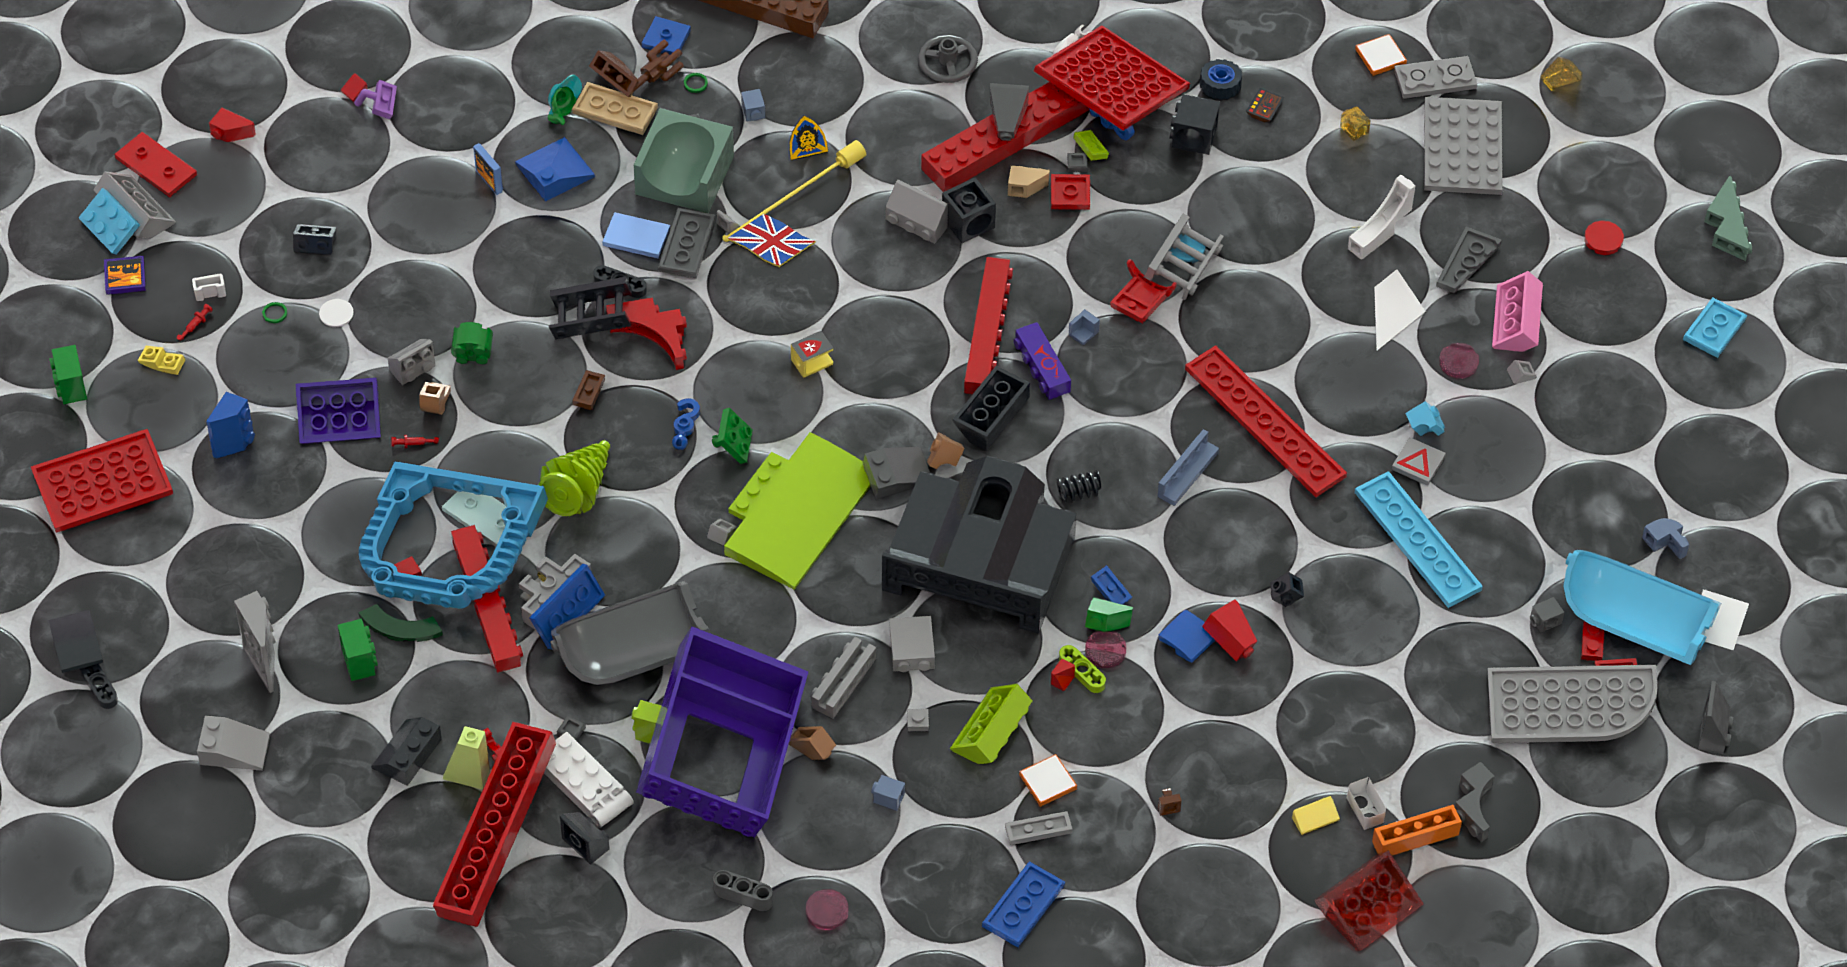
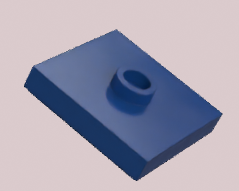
M655 16L642 41V48L652 50L665 39L669 45L660 53L667 52L670 55L676 49H682L691 31V26Z

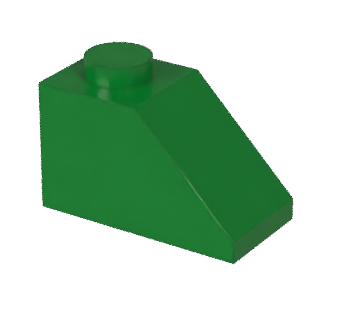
M1093 597L1087 611L1085 627L1103 632L1129 627L1133 607Z

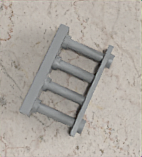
M1184 213L1149 265L1144 278L1151 281L1154 275H1161L1173 283L1176 282L1178 286L1186 289L1182 297L1183 300H1186L1189 294H1194L1198 287L1196 282L1213 255L1220 253L1223 247L1221 241L1224 236L1220 234L1216 242H1213L1190 229L1189 225H1187L1190 217ZM1187 235L1211 250L1206 256L1181 242L1179 236ZM1178 248L1201 261L1202 264L1197 269L1172 255L1170 250ZM1163 261L1166 263L1170 262L1193 275L1194 277L1189 283L1164 269V266L1161 265Z

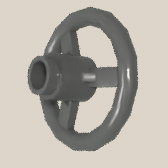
M945 35L927 41L920 49L918 62L919 67L926 76L935 81L951 83L968 78L976 69L978 56L977 51L970 42L961 37ZM939 44V51L930 50L933 46ZM968 51L971 59L969 66L963 72L956 74L954 64L957 62L958 55ZM925 57L939 59V62L947 67L948 75L932 71L926 64Z

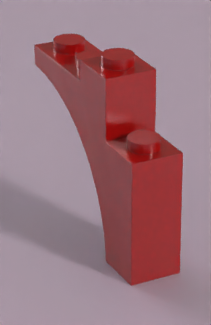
M653 297L623 302V312H626L631 326L612 329L610 333L626 332L644 336L660 345L668 353L676 370L684 369L683 361L687 360L685 348L681 349L680 345H683L682 337L684 336V328H687L685 316H681L680 309L659 312L658 305H654ZM615 304L606 305V315L615 313Z

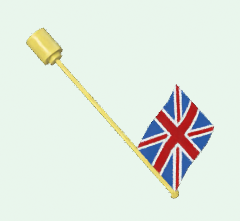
M855 140L836 153V163L727 236L723 235V241H731L738 244L765 262L778 267L816 243L815 240L802 236L783 222L765 214L838 165L847 169L866 156L863 145Z

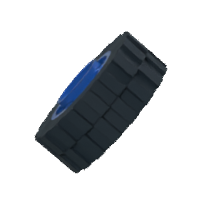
M1216 59L1209 61V63L1202 67L1200 88L1208 97L1219 100L1229 99L1240 92L1242 70L1241 68L1239 69L1237 64L1226 59Z

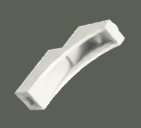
M1402 175L1397 177L1390 192L1377 211L1363 226L1349 236L1348 249L1361 260L1394 235L1396 222L1412 210L1415 185L1411 180L1406 179Z

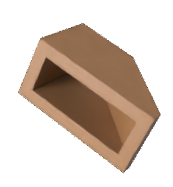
M822 726L799 727L791 735L789 741L790 746L811 760H824L828 758L836 746Z

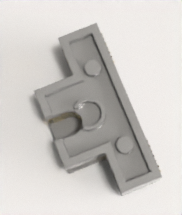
M576 554L562 567L545 557L536 566L539 572L537 573L538 578L533 580L528 574L519 583V588L524 591L520 598L526 601L521 607L523 622L535 629L529 617L582 564H587L590 570L591 564Z

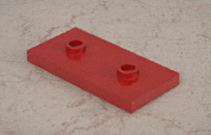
M141 132L114 154L115 159L169 198L197 176V170L144 132Z

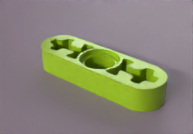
M1065 645L1060 649L1059 661L1064 659L1072 664L1074 661L1075 677L1089 691L1100 693L1105 689V676L1077 648L1072 645ZM1086 666L1088 671L1079 672L1077 667Z

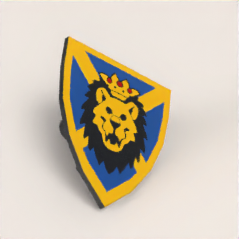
M805 115L796 123L790 137L789 151L791 160L828 152L827 141L822 129L815 121Z

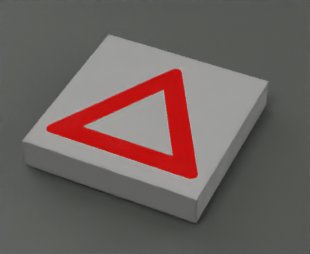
M1409 437L1393 463L1392 470L1428 486L1443 462L1446 453Z

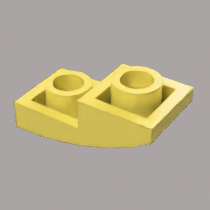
M146 345L138 362L161 372L178 375L186 359L182 354L166 353L163 347Z

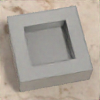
M907 709L908 731H929L928 709Z

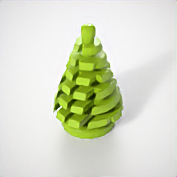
M602 440L599 444H592L566 455L553 458L546 462L547 467L542 466L541 481L538 485L545 488L548 497L545 505L546 508L560 516H572L574 514H581L582 511L585 513L591 510L592 505H595L596 496L602 482V471L607 464L606 461L610 449L609 442Z

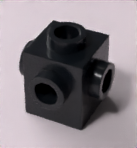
M1290 572L1270 582L1272 600L1284 607L1304 597L1302 579Z

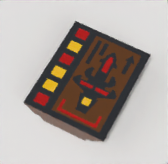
M1260 88L1246 112L1252 118L1262 122L1271 121L1284 97Z

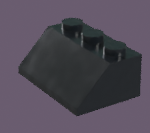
M423 717L406 719L373 763L372 769L408 786L442 740L440 725Z

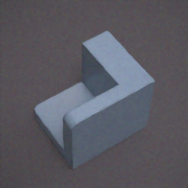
M1084 309L1069 323L1068 335L1080 344L1085 345L1099 332L1100 319Z

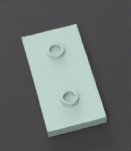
M462 491L455 493L442 506V511L464 526L475 525L477 532L482 533L483 539L495 547L505 528L501 513L506 506L492 496L476 495Z

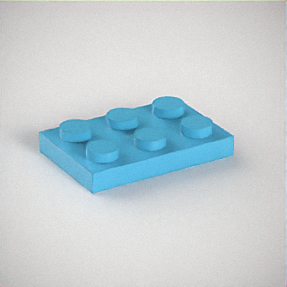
M104 188L99 191L79 216V219L115 255H117L140 226L131 214Z

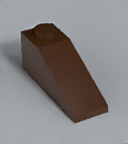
M598 50L589 65L590 68L627 97H631L639 83V80L625 63L611 52Z

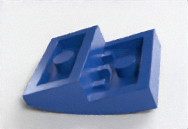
M1186 609L1158 634L1160 641L1175 648L1176 655L1191 663L1215 641L1202 627L1205 622Z

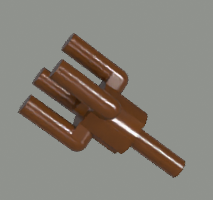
M665 39L646 54L649 62L640 69L642 75L638 78L639 83L635 90L646 81L649 83L655 82L659 77L663 81H668L684 67L680 61L668 71L667 67L682 55L681 50L676 49L670 55L664 52L660 57H657L656 55L669 45Z

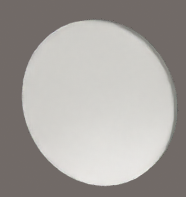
M342 299L327 301L321 306L319 311L321 321L330 327L346 325L351 321L354 314L351 304Z

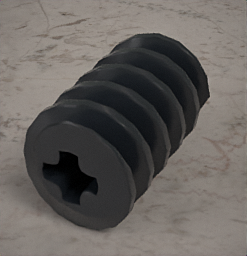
M1095 470L1093 475L1091 472H1087L1085 476L1080 473L1077 478L1075 475H1071L1070 480L1064 476L1062 482L1057 478L1059 495L1065 503L1067 502V496H1070L1072 501H1075V495H1078L1080 500L1083 499V493H1086L1087 497L1090 498L1092 491L1095 496H1098L1099 490H1101V479L1098 471Z

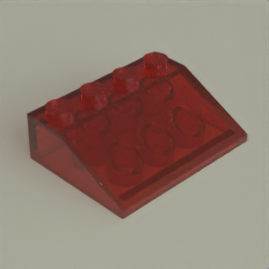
M1389 850L1378 853L1314 900L1326 919L1358 952L1424 904Z

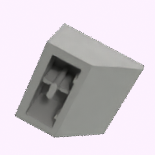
M419 339L387 358L389 371L402 385L413 381L419 375L435 367L433 342L430 339Z

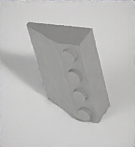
M255 591L235 600L234 603L243 648L271 693L274 691L275 651L273 644L276 641L271 633L274 630L270 623V613L267 610L269 608L268 602L265 597L261 598L258 591Z

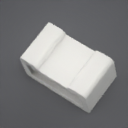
M222 274L192 279L196 301H203L204 298L214 296H226Z

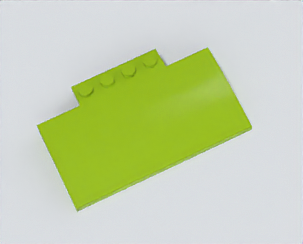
M809 432L789 460L771 452L729 507V513L743 521L724 545L725 555L795 590L871 487L863 461Z

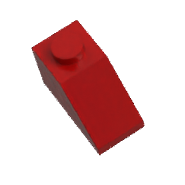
M221 108L209 122L211 135L215 139L225 142L252 138L256 135L253 121L224 108Z

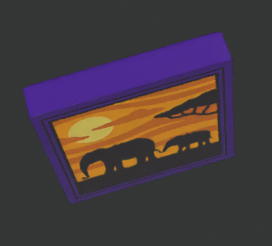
M144 256L104 260L106 295L146 291Z

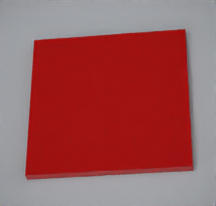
M1102 25L1037 64L1034 68V72L1123 131L1190 87L1188 81Z

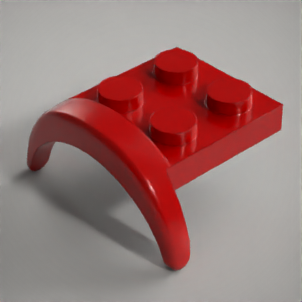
M1129 259L1127 267L1133 278L1114 297L1110 305L1111 308L1143 324L1160 304L1174 292L1177 283L1174 282L1171 286L1166 287L1144 278L1145 275L1139 271L1133 260Z

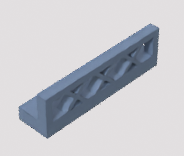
M1203 429L1160 480L1158 485L1159 498L1175 506L1219 453L1218 447L1207 442L1208 431Z

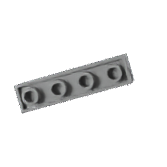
M854 637L851 643L848 642L840 658L837 657L834 660L830 672L824 674L820 686L813 689L810 696L812 708L834 719L876 660V647L871 644L866 648L863 647L862 640Z

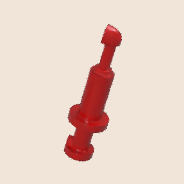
M205 304L204 309L200 313L195 312V317L186 326L183 334L177 335V339L182 341L186 334L192 332L200 322L204 323L206 321L205 315L208 312H212L213 309L208 304Z
M404 435L403 439L391 437V447H394V445H404V448H407L408 445H424L425 443L439 442V437H434V439L407 437V435Z

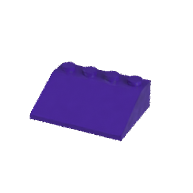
M377 378L296 384L300 444L381 438Z

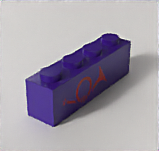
M1036 322L1016 329L1015 338L1013 339L1014 345L1017 350L1020 349L1024 363L1030 367L1032 377L1038 380L1041 392L1045 393L1049 400L1071 392V379L1039 324Z

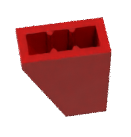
M1236 599L1211 613L1202 627L1235 661L1243 657L1246 659L1254 652L1253 647L1257 639Z

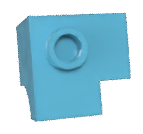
M1425 401L1405 413L1412 429L1420 436L1427 432H1434L1439 436L1445 432V426L1435 405L1431 406Z

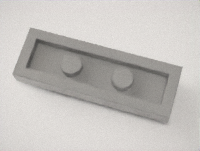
M1067 811L1005 823V830L1010 845L1072 834V826Z

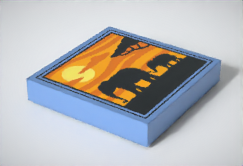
M481 144L474 145L476 172L496 195L502 193L501 167Z

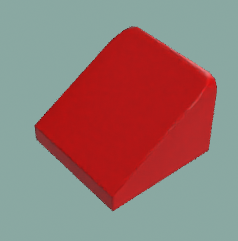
M355 73L343 86L341 92L354 102L363 89H368L367 83Z

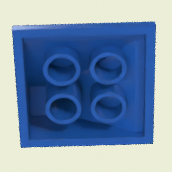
M565 137L515 161L517 167L544 201H548L595 177V174Z

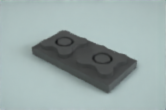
M678 208L658 266V272L697 279L716 215Z

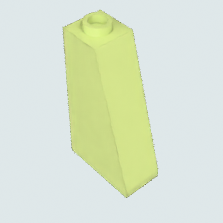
M465 726L449 760L443 780L483 790L490 774L485 731Z

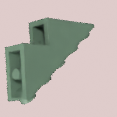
M1729 176L1707 209L1704 222L1718 228L1714 234L1712 246L1746 261L1747 255L1752 253V244L1748 242V229L1743 224L1744 213L1740 212L1739 196L1736 197V183Z

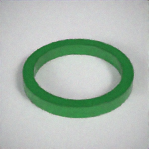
M691 73L684 79V87L693 93L702 92L708 85L706 76L701 73ZM698 76L705 80V85L699 89H692L688 87L686 82L689 78Z
M271 302L263 308V318L269 323L282 322L287 317V308L280 302ZM271 306H280L285 311L281 318L275 320L266 317L265 312Z

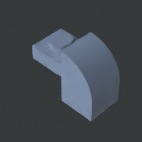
M1663 518L1645 526L1642 538L1654 552L1668 545L1679 559L1687 555L1689 543L1686 537L1681 535L1683 525L1679 522Z

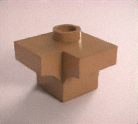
M938 432L931 445V454L927 463L935 469H938L942 464H951L956 467L965 448L962 444Z

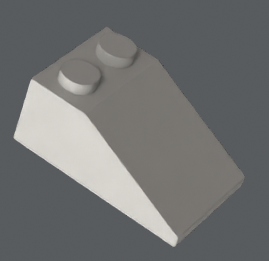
M205 716L197 749L200 765L263 771L270 733L229 718Z

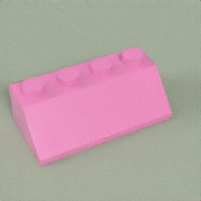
M1529 271L1497 285L1492 342L1494 349L1524 352L1538 345L1543 283Z

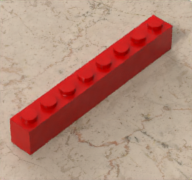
M986 258L964 381V393L973 394L994 367L997 366V361H994V358L999 356L1000 345H997V341L1001 342L1002 339L1000 326H1004L1005 314L1002 313L1003 310H1007L1008 299L1005 298V295L1010 293L1011 283H1008V279L1012 280L1013 268H1010L1009 259Z
M475 525L451 531L452 543L463 575L472 576L484 568L488 563L487 560H489L487 548L482 547V544H484L482 533L477 532ZM499 585L495 591L491 593L486 592L482 594V598L472 600L497 673L520 667V658L523 657L521 646H517L515 642L518 641L516 631L510 628L512 624L510 614L504 611L506 603L504 597L499 596L498 592H501Z

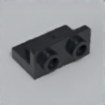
M297 224L293 233V251L331 255L333 252V241L336 236V227Z

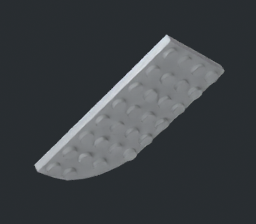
M1656 665L1488 668L1491 743L1606 741L1629 734L1648 718L1654 708L1657 696Z

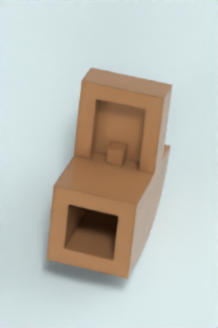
M425 382L420 392V410L442 415L445 411V403L451 392V386Z

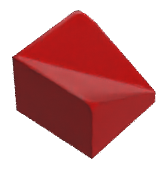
M1064 659L1060 660L1051 672V685L1064 691L1075 677V665Z

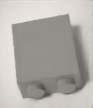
M931 616L889 618L893 671L907 672L909 670L927 671L935 669Z

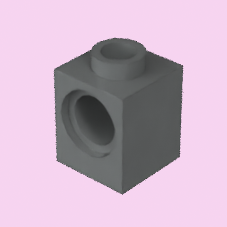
M1552 597L1532 606L1530 621L1542 633L1562 624L1564 611L1556 599Z

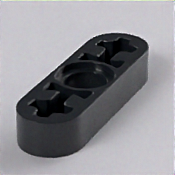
M605 265L597 266L593 271L595 282L626 277L628 282L631 283L630 286L632 288V295L629 296L641 298L647 293L646 282L639 277Z
M99 664L90 666L94 672L92 675L88 668H80L82 677L100 706L105 709L115 707L118 703L117 693ZM96 680L104 681L102 686L96 687L93 685ZM105 691H106V694L108 695V697L111 698L110 700H107L106 698H104V694H103V693H104Z

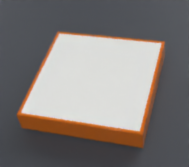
M1390 34L1358 44L1355 48L1372 76L1392 70L1396 65L1407 63V59Z
M1056 754L1019 771V776L1040 807L1077 790V784Z

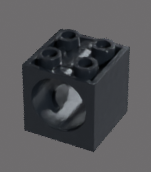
M1183 94L1181 101L1176 103L1175 112L1177 113L1171 119L1170 126L1174 127L1171 128L1169 139H1172V147L1209 155L1218 128L1220 102Z
M976 177L942 193V201L948 204L947 225L961 243L995 228L996 203Z

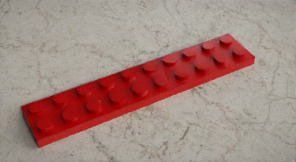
M1216 345L1185 365V370L1315 497H1318L1347 477V472Z

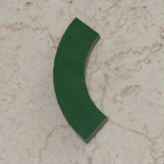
M378 604L358 612L359 617L371 630L395 641L417 640V642L443 635L433 616L418 621L400 620L385 613Z

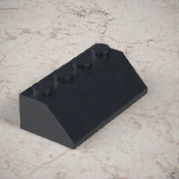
M995 366L953 418V423L970 443L987 451L1030 398V382Z

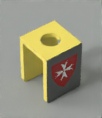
M822 331L816 332L791 344V361L803 378L833 365V360L828 355L829 352L833 351V346Z

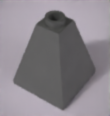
M990 83V106L998 138L1001 140L1009 141L1014 139L1028 107L1029 86Z

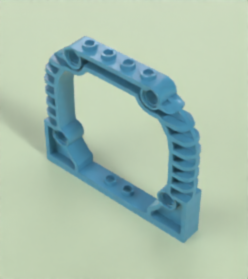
M394 462L377 498L379 505L376 507L374 515L369 521L370 524L361 538L359 560L362 568L373 581L377 592L386 597L441 605L445 608H465L471 603V600L480 599L483 596L482 594L495 591L498 585L503 584L507 580L508 575L512 573L526 538L532 536L547 503L548 497L545 488L539 485ZM433 486L452 489L458 492L464 491L476 495L482 494L499 497L504 501L506 508L501 513L505 525L504 531L488 563L472 576L455 575L447 580H439L399 573L394 564L381 561L383 550L400 515L411 512L414 507L413 502L431 493Z

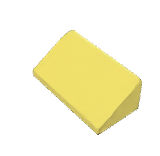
M1331 796L1295 809L1292 815V819L1301 835L1340 820Z

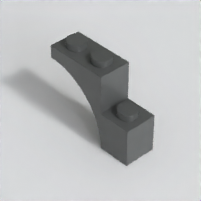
M1482 762L1461 774L1459 786L1465 796L1455 803V809L1461 821L1468 828L1470 834L1473 837H1477L1480 842L1488 838L1490 826L1486 823L1481 813L1480 801L1484 794L1492 788L1494 775Z

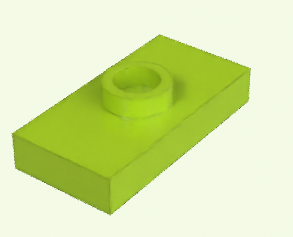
M1091 130L1074 132V140L1091 161L1108 158L1109 152Z

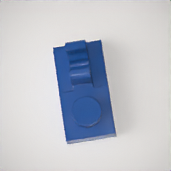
M1105 566L1091 576V581L1107 601L1124 605L1132 599L1130 593L1108 566Z

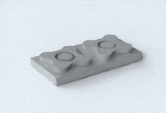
M1468 56L1394 66V72L1403 99L1477 89L1478 84Z

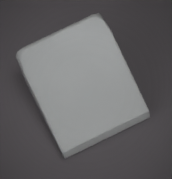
M720 210L717 211V224L730 234L740 227L728 215Z
M1514 360L1507 368L1514 384L1537 378L1530 362Z
M718 519L710 525L707 538L725 545L736 531L737 526L723 519Z

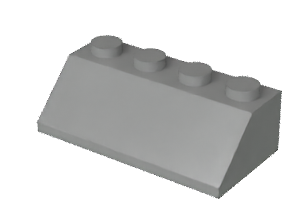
M105 171L94 188L97 194L102 188L106 189L140 224L133 234L138 238H153L176 222L132 175Z

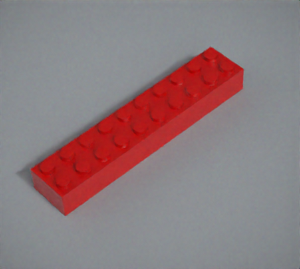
M1048 82L1029 93L1028 107L1014 139L1004 141L998 138L992 114L921 154V170L942 192H945L1084 114L1090 108L1051 82Z
M512 722L433 903L438 917L478 927L556 746L552 731Z

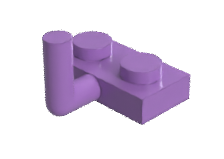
M379 80L376 84L375 92L363 89L354 101V104L359 107L366 97L373 99L372 113L390 119L393 115L397 86Z

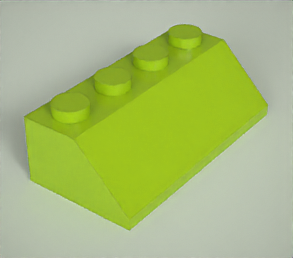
M1018 684L991 687L950 747L951 751L977 764L992 763L997 758L1000 749L1008 742V737L1012 731L1018 727V722L1022 716L1028 712V707L1032 703L1031 698Z

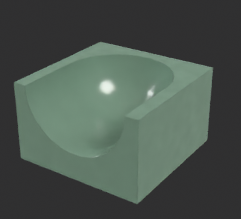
M660 108L633 165L635 195L709 213L734 158L733 127Z

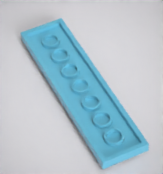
M1389 471L1355 488L1357 497L1448 608L1482 591V584Z

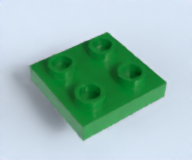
M731 408L723 409L719 434L712 436V444L715 448L722 446L740 464L745 463L748 459L753 429Z

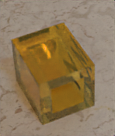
M1356 106L1341 114L1340 127L1355 141L1369 133L1371 120Z

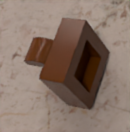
M1171 788L1163 789V795L1158 801L1159 815L1181 812L1182 800L1180 794L1172 795Z

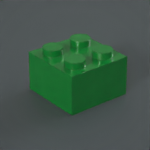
M76 345L52 349L53 357L49 358L57 396L62 397L63 405L87 400Z
M362 619L337 625L341 649L351 681L376 675L374 667L378 666L375 656L374 643H371L369 627L364 626Z

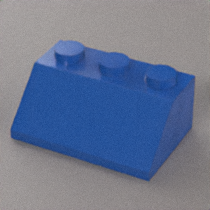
M226 391L206 421L214 458L244 451L247 445L253 442L255 437L248 399Z

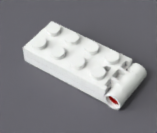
M568 732L555 740L556 746L544 774L591 818L598 828H601L634 804L632 797L624 790L623 786Z

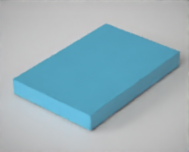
M1712 297L1685 333L1683 340L1718 358L1745 322L1747 315Z

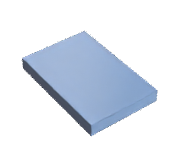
M614 212L602 243L606 247L659 259L670 232V225Z

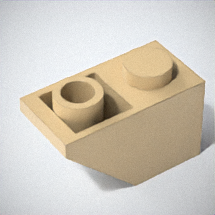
M1011 166L1008 196L1028 198L1049 185L1050 170Z

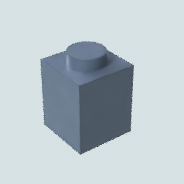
M760 89L741 92V104L746 122L765 119V105Z
M881 775L879 781L874 782L871 793L874 794L873 803L897 811L905 795V783Z

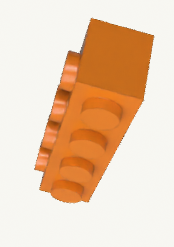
M1450 805L1374 828L1372 843L1380 859L1458 836L1462 821L1454 805Z

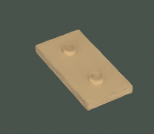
M587 82L572 108V113L643 135L658 109V103L632 95L627 97L622 92Z

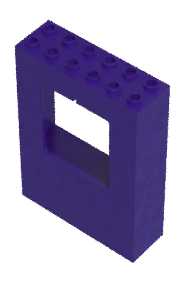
M691 627L678 647L636 793L641 794L645 798L660 801L666 806L681 809L687 814L702 817L705 821L715 822L726 829H733L745 836L755 838L769 818L808 671L698 628ZM688 715L753 740L736 803L670 778Z

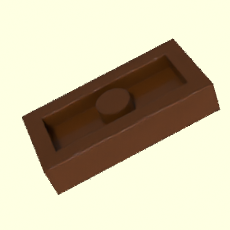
M586 370L572 400L573 405L592 410L605 382V375Z

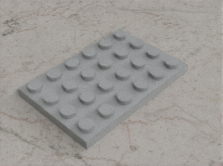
M1425 97V191L1502 195V101Z

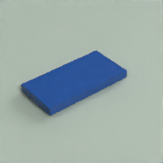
M582 564L529 619L546 647L553 650L550 643L553 640L551 631L566 621L589 613L605 594L588 565Z
M1029 861L983 921L982 927L1019 948L1064 888L1065 881Z

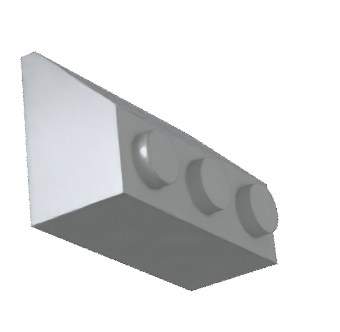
M897 180L885 207V219L891 224H896L906 231L922 237L924 240L936 243L947 229L948 204Z

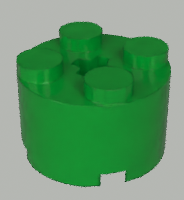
M475 322L461 323L458 328L455 326L453 329L451 354L456 358V362L466 364L468 361H476L478 364H486L491 356L493 331L489 327L486 330L482 328V324Z

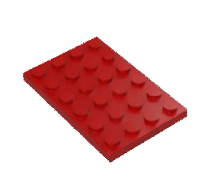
M148 429L31 466L33 476L56 533L173 494V489Z

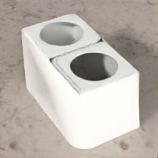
M1367 777L1351 783L1348 787L1346 798L1363 829L1366 830L1384 823L1386 807L1370 778L1369 781ZM1357 796L1365 797L1368 801L1367 806L1360 809L1354 798ZM1373 813L1376 816L1368 818L1364 814Z

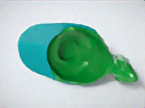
M576 75L568 76L562 83L554 85L550 90L548 103L551 109L548 114V120L551 123L564 125L565 119L563 116L571 113L582 90V83Z

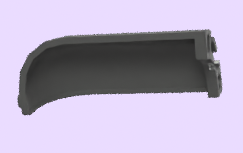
M682 581L566 621L551 631L553 640L550 643L553 652H559L566 668L581 681L600 685L614 683L675 661L680 643L691 627L710 633V630L701 617L697 618L694 610H697L688 583Z

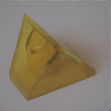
M1558 56L1541 75L1540 79L1552 91L1555 87L1581 81L1583 73L1572 61Z

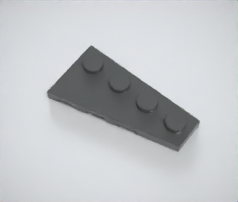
M1465 227L1437 281L1436 287L1455 293L1501 246L1502 240Z

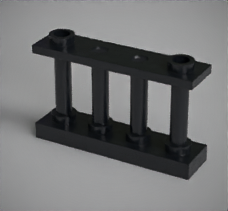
M622 277L550 290V297L555 307L558 308V323L549 325L555 340L631 326L626 312H623V296L632 295V288L627 278ZM615 298V313L604 315V300ZM596 301V317L585 318V303ZM577 305V320L566 322V306Z

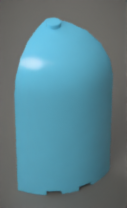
M1575 550L1573 554L1569 553L1565 563L1568 567L1563 587L1567 603L1578 617L1593 626L1689 665L1695 661L1698 651L1701 650L1707 638L1704 636L1706 629L1709 630V627H1712L1722 603L1602 555L1584 550Z

